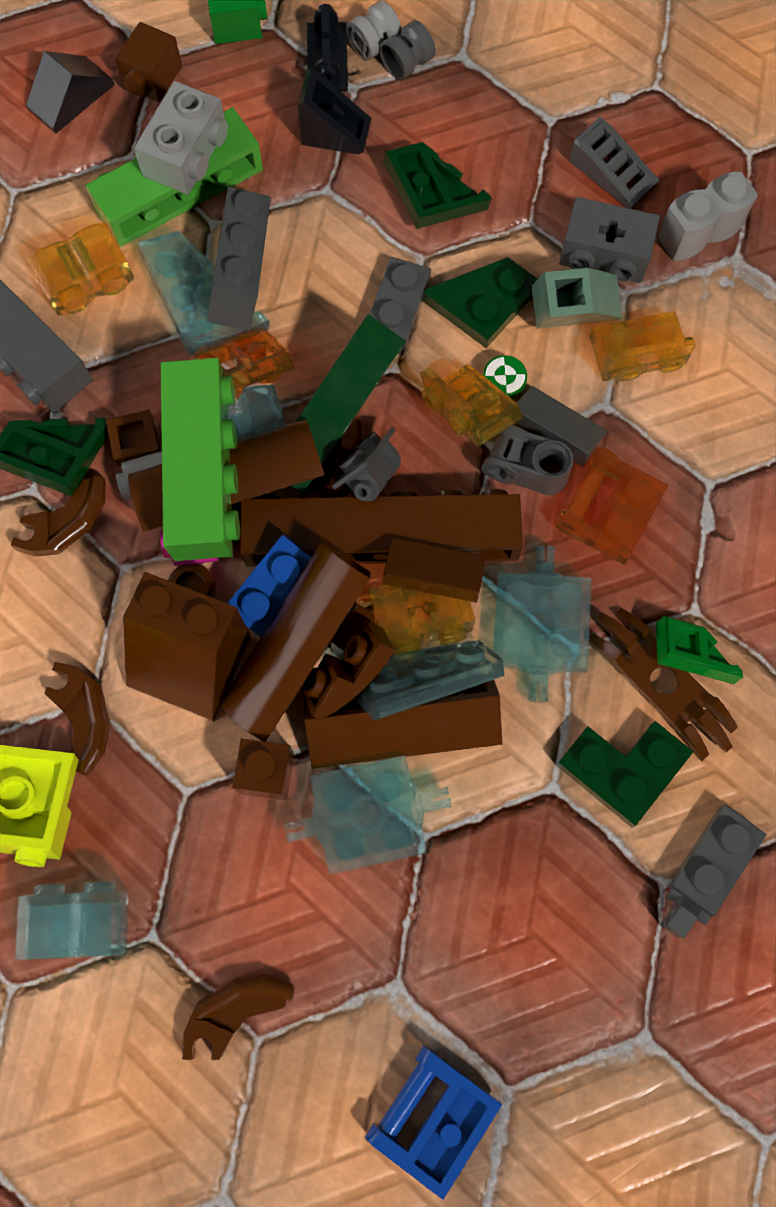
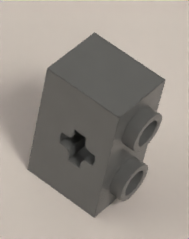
M576 197L559 265L568 266L572 269L592 268L615 274L618 281L641 283L651 260L660 215Z

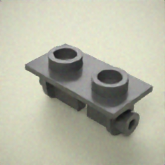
M394 427L380 437L374 431L354 447L355 452L339 465L343 473L332 485L334 490L343 483H346L361 501H373L378 497L387 484L386 481L393 476L401 464V457L398 451L388 441L396 431Z

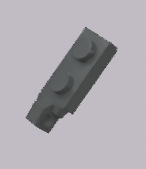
M391 257L370 315L406 341L398 352L400 354L402 349L405 350L423 301V292L427 289L431 278V268Z
M727 805L720 806L668 884L670 890L666 898L672 901L674 905L660 926L677 938H685L697 920L706 925L710 918L716 915L767 834Z

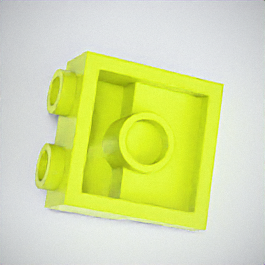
M0 745V853L14 854V861L16 863L31 867H44L47 858L60 860L72 813L67 806L79 761L75 753Z

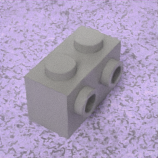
M174 81L133 148L142 176L189 195L196 181L202 180L205 176L209 159L216 146L220 147L226 139L228 123L224 117L221 99Z

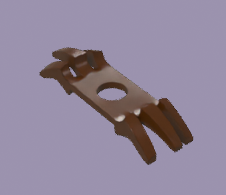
M623 608L615 613L617 618L634 632L632 633L604 613L598 615L596 620L616 639L626 654L622 656L620 649L595 634L586 639V642L603 654L619 673H623L670 721L669 725L688 742L700 761H703L710 754L694 725L687 723L690 720L703 729L727 753L733 746L712 713L730 733L734 732L738 726L720 699L707 692L688 672L658 664L656 639L652 635L650 628L637 617ZM666 668L674 673L677 686L672 693L661 694L654 690L650 677L655 669Z

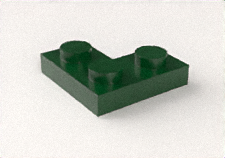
M654 721L626 756H624L587 726L556 766L632 828L638 824L694 751Z

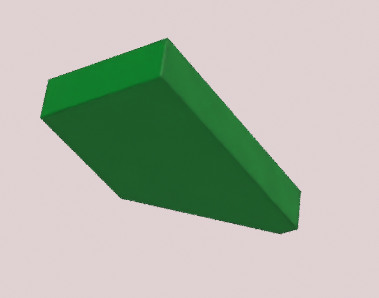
M663 616L656 623L658 664L733 685L743 678V671L737 664L735 666L729 664L714 645L717 641L705 627Z

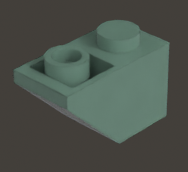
M592 268L544 272L532 285L537 329L613 321L622 318L618 280L615 274Z

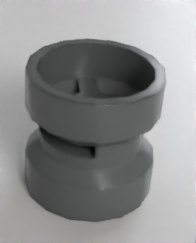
M412 20L403 26L400 35L389 36L379 45L380 57L385 68L397 80L407 78L413 73L414 66L426 64L434 58L436 52L431 34L417 20Z

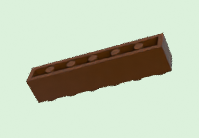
M502 489L486 490L481 495H463L462 492L457 490H444L436 493L435 496H417L416 493L411 491H398L388 497H377L373 501H361L353 492L346 494L344 497L326 498L325 495L320 493H305L300 495L299 498L281 499L274 494H263L253 497V499L241 501V555L246 567L257 566L283 533L288 535L311 555L314 554L320 542L323 541L358 564H386L393 538L486 556L485 562L518 561L523 549L520 494H508L507 491Z

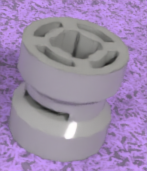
M383 0L377 1L367 10V15L364 17L361 15L356 16L346 24V34L351 47L365 61H369L379 54V45L389 36L400 35L402 29L395 11Z

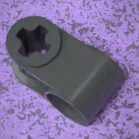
M497 426L494 432L496 442L491 456L484 460L481 467L482 472L486 476L498 482L514 484L543 495L558 494L565 488L573 465L572 451L566 444L529 433L517 426ZM545 463H553L561 471L548 473L540 466Z

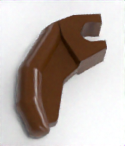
M92 475L91 479H84L64 507L52 512L44 511L22 516L20 523L25 528L34 530V535L26 541L13 538L11 546L18 552L36 557L62 553L93 527L105 504V478L99 475Z
M55 662L52 670L57 674L67 675L68 682L60 690L46 687L44 694L66 714L73 726L71 753H75L79 759L76 771L82 775H89L105 754L111 724L102 686L79 668Z
M270 975L237 978L198 1001L183 1034L182 1060H192L195 1058V1045L199 1038H206L211 1042V1060L221 1059L236 1030L248 1017L284 1008L287 1001L293 1000L295 994L294 985Z

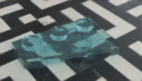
M175 231L138 242L139 254L188 356L269 330L270 320L260 311H254L250 331L206 322L214 276L213 264L181 232Z
M481 640L393 653L378 675L354 699L375 721L504 676L503 659Z

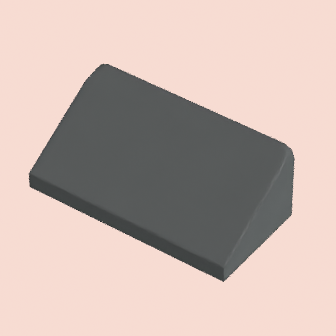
M534 386L514 405L509 418L511 424L529 433L566 444L572 451L573 461L582 467L585 466L607 433L606 429Z

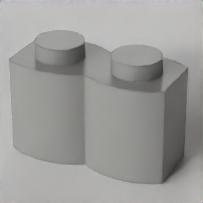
M742 172L723 174L714 179L705 190H693L675 199L667 211L657 239L673 261L691 258L700 253L707 243L721 242L734 236L741 229L758 193Z

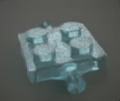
M545 545L536 547L535 572L527 574L498 573L492 666L516 668L530 674L528 701L536 702L537 684H540L539 703L548 702L549 675L562 671L587 673L591 578L567 577L554 573L556 548L550 545L547 546L546 563H544Z
M405 755L310 776L315 799L312 812L313 817L290 822L286 821L284 822V828L286 832L305 828L304 830L286 833L288 843L317 836L325 850L328 871L332 875L426 854L427 851L422 833L423 813L447 807L451 808L452 805L450 798L431 801L448 797L449 791L447 787L423 793L418 792L410 778Z

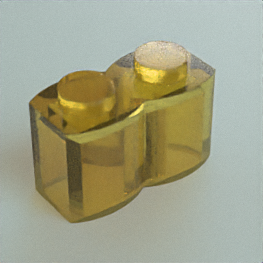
M106 222L87 226L73 234L68 240L49 244L28 258L43 291L57 315L79 313L96 297L116 295L122 292L135 279L125 256Z

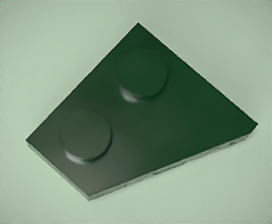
M424 142L385 151L383 164L416 229L488 210L491 202L490 195L484 190L477 194L461 181L463 173L452 164L442 161L438 153Z
M506 257L427 288L423 292V302L487 349L533 298L532 285L538 279Z
M95 418V424L69 425L67 419H49L45 422H34L32 420L9 421L0 434V469L72 497L109 436L106 418Z

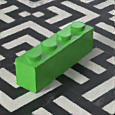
M233 107L224 111V117L228 123L226 139L220 147L216 146L209 159L205 176L202 180L196 181L189 195L143 177L136 157L110 172L101 174L97 179L85 185L96 212L119 247L228 189V186L233 187L263 170L259 143Z
M219 358L161 362L163 546L174 561L233 557L232 540L240 539L237 510L231 511V494H237L239 488L236 465L230 464L229 449L237 447L235 422L233 419H228V405L235 404V385L232 375H225Z

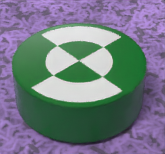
M501 355L491 359L483 372L482 385L484 391L496 401L509 402L515 400L525 389L527 381L526 368L520 360L512 356Z

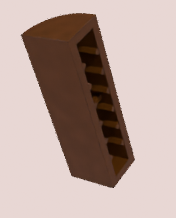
M306 419L238 439L237 447L229 449L230 464L236 465L239 485L238 493L231 494V504L325 475ZM162 464L130 473L128 475L129 489L142 532L163 526Z
M323 541L320 542L221 700L224 711L235 723L259 740L265 742L268 740L369 581L371 574L369 570Z
M492 671L365 687L350 702L322 720L312 716L304 698V721L312 769L503 745L500 695Z

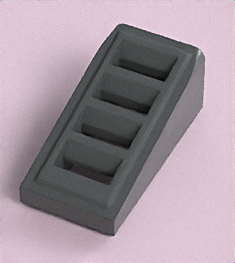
M601 117L582 132L573 143L569 161L627 208L633 209L659 183L656 175L617 131ZM608 156L611 160L606 164L603 159ZM622 167L625 171L617 176L615 172ZM634 177L639 182L629 190L626 184Z

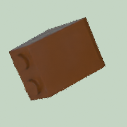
M144 572L123 616L126 686L214 722L221 706V700L231 684L251 639V635L237 607Z

